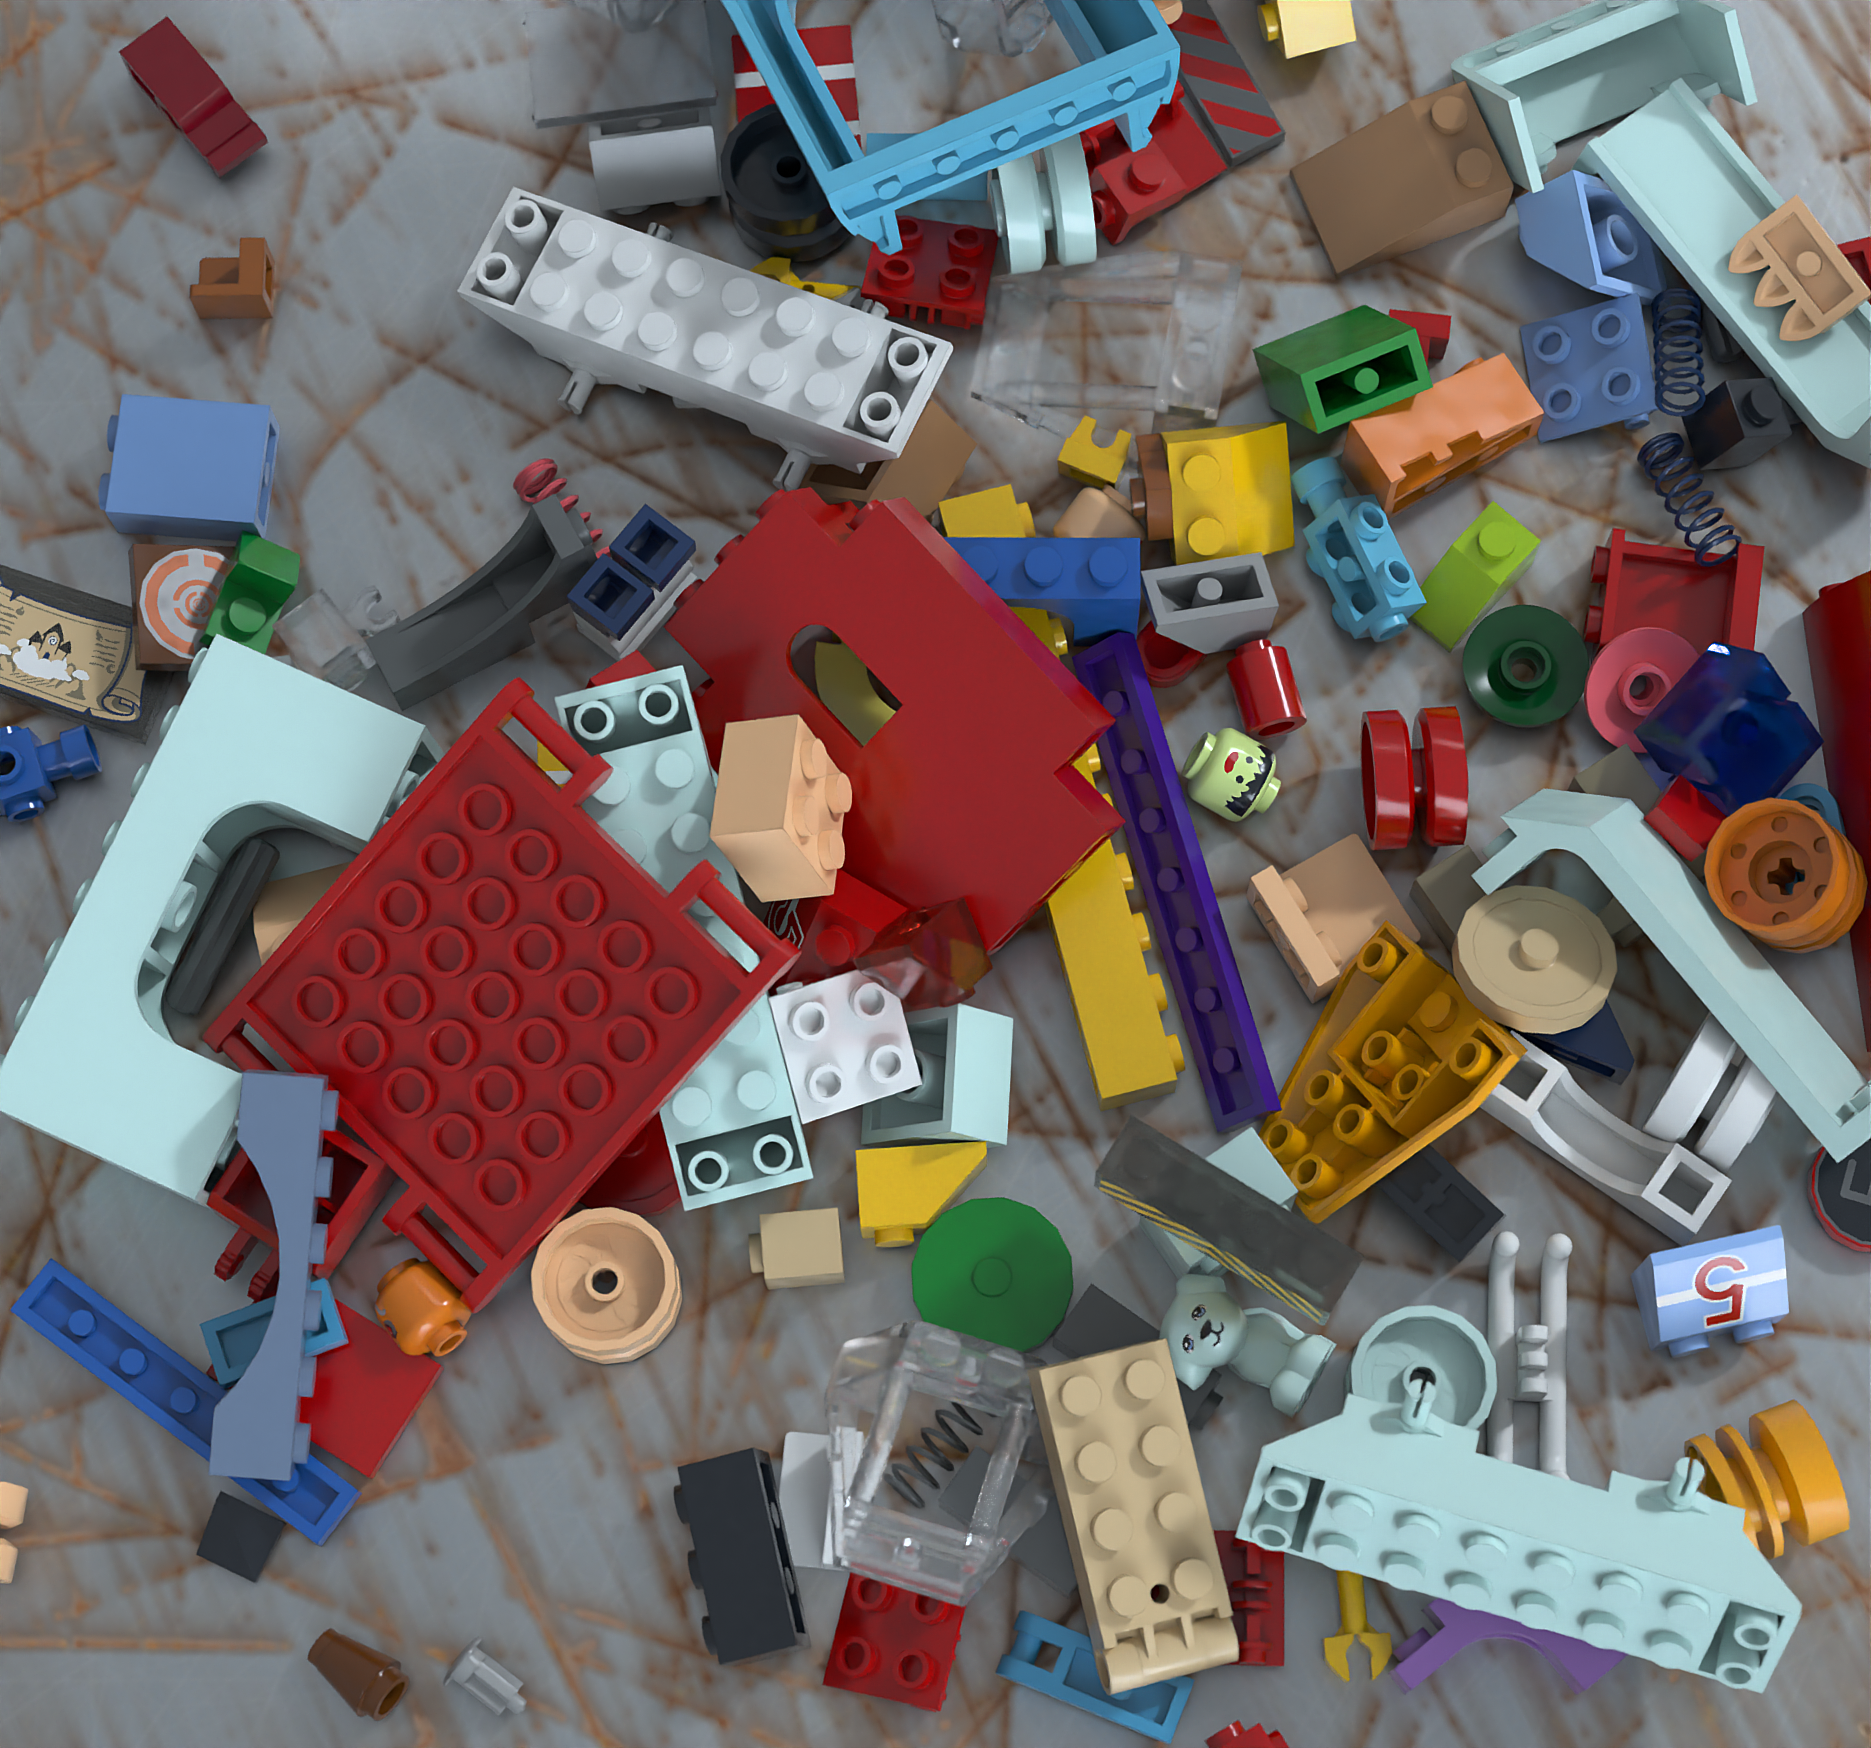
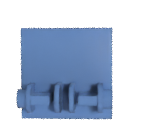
M1638 293L1520 326L1530 390L1544 411V416L1538 430V437L1541 443L1624 420L1625 428L1629 430L1640 429L1649 425L1648 415L1659 409L1655 404V383Z

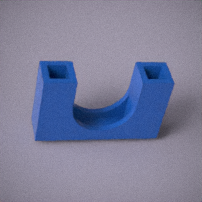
M943 537L1008 607L1042 609L1058 613L1073 622V646H1093L1117 632L1134 633L1135 639L1137 638L1141 600L1140 538Z

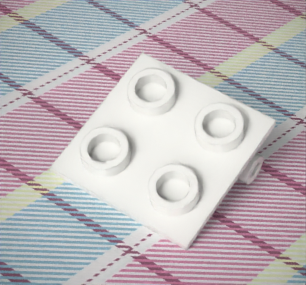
M887 959L803 986L802 982L789 983L776 989L778 995L768 997L800 1124H805L922 1085L890 960Z

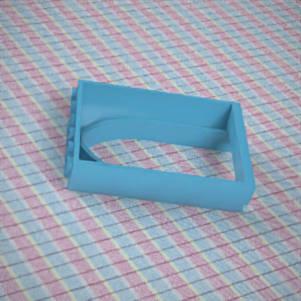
M721 0L834 213L854 236L860 234L870 241L876 242L880 252L888 255L903 250L894 210L1112 118L1132 152L1145 148L1152 138L1148 126L1160 104H1169L1171 101L1180 64V45L1152 0H1043L1081 66L864 156L795 28L797 0Z

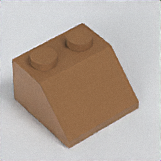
M928 399L899 458L867 462L861 474L834 464L813 463L808 468L798 489L811 487L827 505L852 501L859 510L874 499L882 502L905 497L931 524L934 513L938 508V502L943 500L950 487L962 476L965 470V463L974 451L977 443L934 401Z

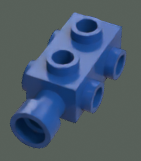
M85 724L60 732L59 740L42 745L41 740L29 727L24 729L18 726L0 728V766L15 762V767L9 774L0 775V817L6 815L9 822H22L36 818L45 811L43 802L58 798L53 781L73 775L75 780H79L102 772L101 761L94 739Z

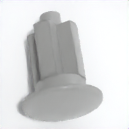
M482 1637L475 1638L455 1659L445 1675L443 1686H446L451 1679H454L496 1714L500 1715L505 1707H508L515 1714L520 1713L525 1709L527 1702L517 1693L523 1682L480 1651L476 1646Z

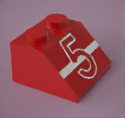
M839 868L836 873L834 895L772 901L763 924L779 940L788 938L802 954L796 963L768 989L770 996L778 995L776 989L789 983L802 982V985L806 986L886 960L908 909Z

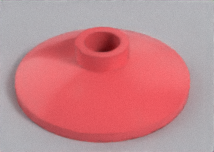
M1654 627L1627 631L1606 644L1597 654L1589 668L1584 687V702L1589 720L1595 730L1605 740L1618 748L1627 743L1632 752L1649 753L1665 749L1681 740L1694 727L1701 716L1708 690L1706 669L1695 648L1684 638L1671 631ZM1644 675L1646 678L1645 689L1638 695H1631L1629 688L1632 681L1637 676Z

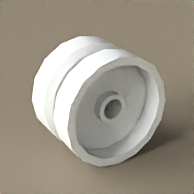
M1710 1011L1663 1088L1643 1125L1642 1131L1663 1141L1680 1143L1698 1116H1700L1706 1122L1694 1143L1693 1154L1725 1175L1746 1142L1750 1144L1771 1111L1779 1092L1747 1054L1744 1055L1738 1066L1730 1062L1739 1044Z

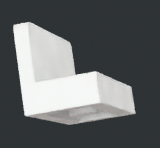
M836 1429V1436L793 1431L786 1434L779 1501L794 1566L851 1571L865 1442L863 1432Z

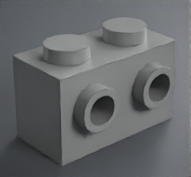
M709 104L588 120L589 144L600 211L613 209L618 214H635L648 209L650 204L674 201L679 206H695L705 203L710 199V196L722 195Z

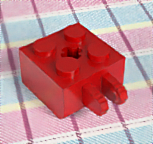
M337 1129L335 1131L324 1130L322 1157L333 1158V1176L330 1197H318L316 1223L328 1225L327 1247L324 1264L313 1263L312 1277L317 1280L325 1278L327 1281L398 1176L381 1157ZM241 1147L211 1191L206 1204L220 1218L238 1228L217 1260L213 1274L225 1282L232 1279L240 1271L258 1242L272 1251L251 1279L247 1294L254 1301L260 1302L270 1295L279 1282V1237L269 1196L255 1165Z

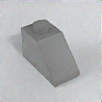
M1262 552L1140 572L1141 587L1155 632L1204 654L1232 650L1251 641L1267 639L1279 604Z

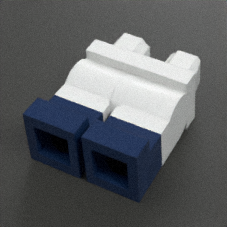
M644 504L610 544L611 558L603 553L566 596L578 623V631L617 661L635 650L641 652L677 609L673 605L676 598L690 584L698 580L697 576L691 573L693 566L689 561V558L696 551L695 540L647 504Z

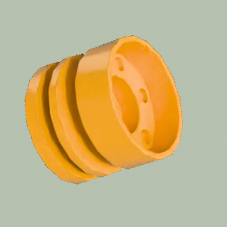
M1790 1400L1749 1417V1437L1752 1448L1747 1445L1740 1433L1730 1424L1715 1430V1443L1705 1433L1684 1442V1455L1690 1458L1688 1472L1694 1459L1702 1464L1705 1472L1696 1491L1712 1500L1746 1509L1742 1531L1757 1550L1768 1560L1784 1554V1537L1781 1523L1784 1524L1794 1540L1802 1547L1835 1536L1849 1529L1850 1515L1838 1470L1815 1422L1805 1408L1796 1400Z

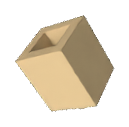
M838 1207L759 1214L761 1233L749 1234L750 1263L752 1273L764 1272V1280L768 1290L845 1283Z

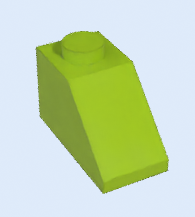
M1492 501L1449 547L1421 585L1420 589L1427 603L1411 615L1409 619L1451 653L1532 566L1541 540L1496 502Z

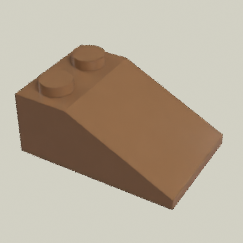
M1466 81L1408 101L1290 169L1292 181L1336 279L1505 217L1514 188Z

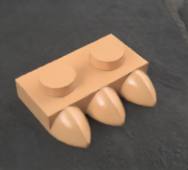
M1797 194L1745 233L1737 242L1729 260L1728 270L1731 273H1750L1761 270L1768 265L1771 267L1763 275L1757 286L1753 302L1755 306L1775 307L1786 304L1794 299L1796 300L1795 304L1785 315L1780 328L1779 338L1784 341H1801L1812 338L1819 333L1824 334L1871 298V290Z

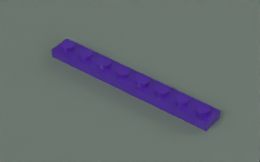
M1117 632L1073 656L1072 660L1080 683L1116 719V722L1097 742L1119 813L1126 821L1123 824L1216 1130L1217 1132H1233L1279 1112L1282 1108L1134 633Z

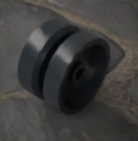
M776 103L768 104L745 116L728 134L720 156L722 182L729 201L732 221L744 243L764 257L789 258L791 263L816 260L839 248L851 233L840 222L831 208Z

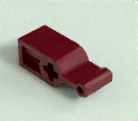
M168 16L119 51L130 77L175 130L193 145L219 178L268 143L267 137L260 127L235 101L220 77Z

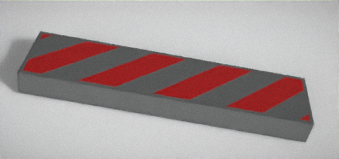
M1181 0L1183 11L1180 18L1168 24L1169 29L1180 45V64L1177 78L1232 168L1283 142L1286 132L1207 0Z

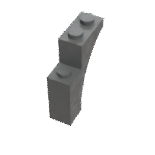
M555 494L533 504L518 531L483 567L430 605L365 640L401 711L536 643L529 623L568 604L569 601L566 596L598 560L591 546L593 543L592 537L576 508L565 513Z

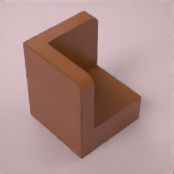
M265 237L240 238L239 257H216L200 260L199 284L190 285L189 295L199 319L273 318L275 261Z

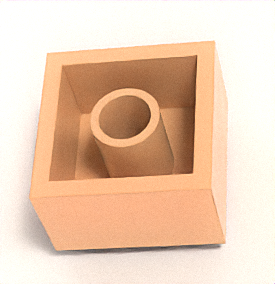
M799 715L726 723L710 838L761 902L834 895L837 869L843 866L845 859V847L841 836L844 812H848L852 804V790L848 777L839 771L826 753L823 742L815 738Z

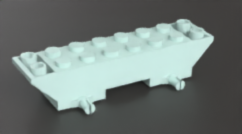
M680 665L554 697L562 728L592 757L599 754L614 768L609 779L582 804L583 810L669 894L698 863L707 859L721 873L719 881L746 906L736 869L710 838L718 775L710 764L684 666ZM699 899L689 909L688 912L749 972L760 962L759 956L704 902ZM768 990L659 1110L684 1211L813 1178L802 1126L768 1002V997H770Z
M1421 1379L1414 1380L1409 1384L1403 1404L1380 1403L1348 1393L1341 1415L1263 1446L1235 1537L1256 1543L1267 1550L1287 1552L1323 1563L1331 1569L1358 1573L1388 1582L1399 1589L1422 1592L1452 1601L1466 1609L1486 1611L1519 1621L1530 1628L1550 1630L1587 1641L1598 1648L1614 1649L1651 1660L1665 1668L1685 1670L1721 1681L1729 1687L1745 1688L1759 1693H1763L1801 1616L1802 1604L1742 1531L1746 1509L1712 1500L1696 1491L1705 1472L1702 1464L1695 1459L1688 1475L1690 1458L1685 1457L1678 1460L1669 1482L1643 1480L1612 1471L1604 1490L1475 1453L1479 1431L1448 1423L1430 1413L1437 1392L1435 1387L1427 1381L1423 1394L1419 1398L1422 1384Z

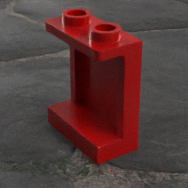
M1612 528L1605 547L1595 546L1591 563L1590 583L1600 584L1598 606L1588 605L1583 631V641L1593 643L1591 664L1601 649L1617 636L1633 629L1654 627L1671 631L1688 641L1703 661L1707 680L1742 685L1753 664L1765 546L1739 543L1736 553L1731 558L1721 564L1704 567L1698 565L1694 559L1696 550L1625 541L1626 530ZM1706 552L1702 560L1713 561L1725 554Z

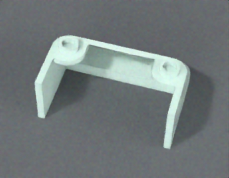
M1597 0L1466 53L1454 60L1450 66L1455 84L1466 81L1510 179L1531 193L1544 189L1541 174L1548 169L1547 163L1552 161L1557 155L1554 143L1643 107L1667 90L1671 83L1680 77L1705 107L1713 102V96L1721 93L1745 106L1758 102L1736 11L1734 8L1717 0Z

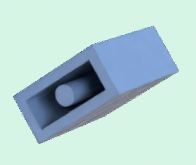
M122 394L119 415H111L108 423L107 445L109 451L113 452L111 472L103 473L100 479V509L105 510L116 531L121 533L237 542L240 533L244 530L265 539L280 426L270 405Z

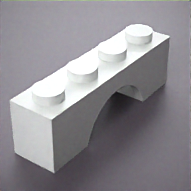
M1511 1030L1510 1033L1528 1051L1479 1107L1679 1245L1685 1246L1698 1232L1732 1180L1678 1143L1667 1142L1649 1136L1611 1114L1578 1086L1571 1077L1567 1067Z

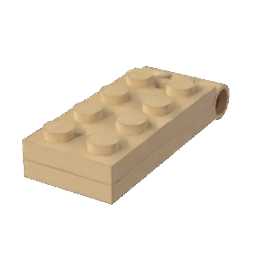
M1167 1338L1151 1339L1027 1370L1093 1646L1095 1665L1105 1692L1108 1695L1237 1661L1239 1657L1238 1642L1234 1626L1229 1617L1233 1616ZM1157 1584L1160 1594L1153 1601L1150 1592L1152 1587Z

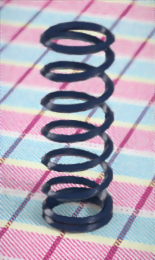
M1672 288L1660 292L1651 304L1652 318L1654 319L1652 329L1655 335L1653 338L1655 350L1653 358L1656 366L1654 370L1656 380L1655 404L1661 412L1680 417L1697 412L1705 402V391L1701 388L1705 382L1704 375L1701 373L1704 361L1700 357L1703 351V344L1699 341L1702 336V328L1699 326L1702 317L1700 299L1694 292L1683 288ZM1671 297L1686 298L1694 305L1693 307L1678 304L1669 306L1660 312L1658 311L1659 305ZM1676 309L1692 311L1683 318L1672 319L1664 316L1666 313ZM1665 330L1672 332L1696 330L1695 337L1679 335L1665 339L1661 335ZM1677 340H1689L1688 342H1685V343H1674V342H1673V341H1677ZM1695 344L1697 347L1695 353L1691 351H1678L1667 355L1662 351L1666 345L1687 347ZM1681 355L1690 356L1687 358H1673ZM1696 360L1698 364L1696 369L1692 367H1678L1668 371L1663 367L1666 361L1686 363ZM1681 371H1688V372H1690V373H1686V374H1675L1676 372H1681ZM1695 375L1698 377L1697 384L1682 381L1666 385L1663 382L1668 376L1681 379ZM1686 386L1690 387V389L1677 390L1673 387ZM1667 391L1675 394H1688L1696 391L1699 398L1690 405H1675L1667 401L1663 397V393ZM1662 404H1664L1665 406H1667V407H1669V408H1673V409H1676V410H1688V411H1684V412H1674V411H1670V410L1666 409Z
M1668 432L1657 435L1642 446L1639 450L1637 461L1645 469L1647 478L1656 481L1654 488L1656 494L1666 498L1664 504L1666 511L1676 515L1674 521L1676 528L1686 532L1684 538L1686 545L1696 549L1694 559L1698 565L1711 567L1723 563L1736 553L1739 543L1742 542L1741 537L1733 535L1735 529L1733 525H1722L1708 533L1699 544L1691 541V532L1700 531L1714 525L1722 518L1725 510L1715 507L1700 514L1689 527L1681 524V515L1690 514L1704 508L1712 501L1715 493L1709 490L1698 492L1685 501L1679 510L1673 509L1670 505L1671 498L1691 493L1702 484L1705 476L1699 473L1688 475L1676 483L1669 493L1663 492L1660 488L1661 481L1671 480L1686 473L1692 467L1695 459L1684 456L1675 460L1682 452L1685 444L1680 434ZM1671 446H1673L1669 451H1667V452L1664 453L1663 455L1657 457V456H1658L1659 454H1661L1664 450H1666V449L1670 448ZM1654 451V453L1649 457V459L1646 460L1648 455ZM1687 461L1689 462L1680 470L1672 474L1666 475L1670 470H1672L1679 464ZM1668 465L1659 476L1653 475L1650 471ZM1698 478L1690 487L1676 492L1684 484ZM1708 495V497L1698 505H1695L1691 508H1687L1694 501ZM1718 513L1714 518H1712L1708 522H1705L1701 525H1697L1706 517ZM1729 530L1723 536L1718 537L1711 542H1708L1715 535L1721 533L1722 531ZM1734 539L1736 541L1733 549L1722 557L1713 561L1702 560L1704 554L1712 547L1726 540Z

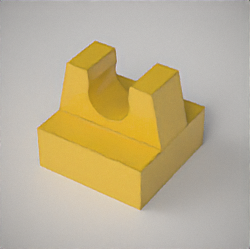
M1085 415L1070 438L1067 437L1057 459L1058 473L1099 490H1102L1108 484L1118 491L1125 476L1131 444V433L1119 429L1113 444L1106 448H1100L1092 442V436L1097 427V420Z

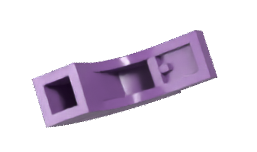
M1438 1597L1422 1609V1612L1436 1627L1438 1632L1431 1636L1422 1627L1395 1649L1393 1654L1401 1663L1388 1674L1402 1692L1407 1694L1466 1645L1487 1638H1507L1522 1642L1543 1655L1577 1695L1587 1690L1628 1654L1614 1649L1598 1648L1587 1641L1550 1630L1530 1628L1519 1621L1479 1609H1466L1452 1601Z

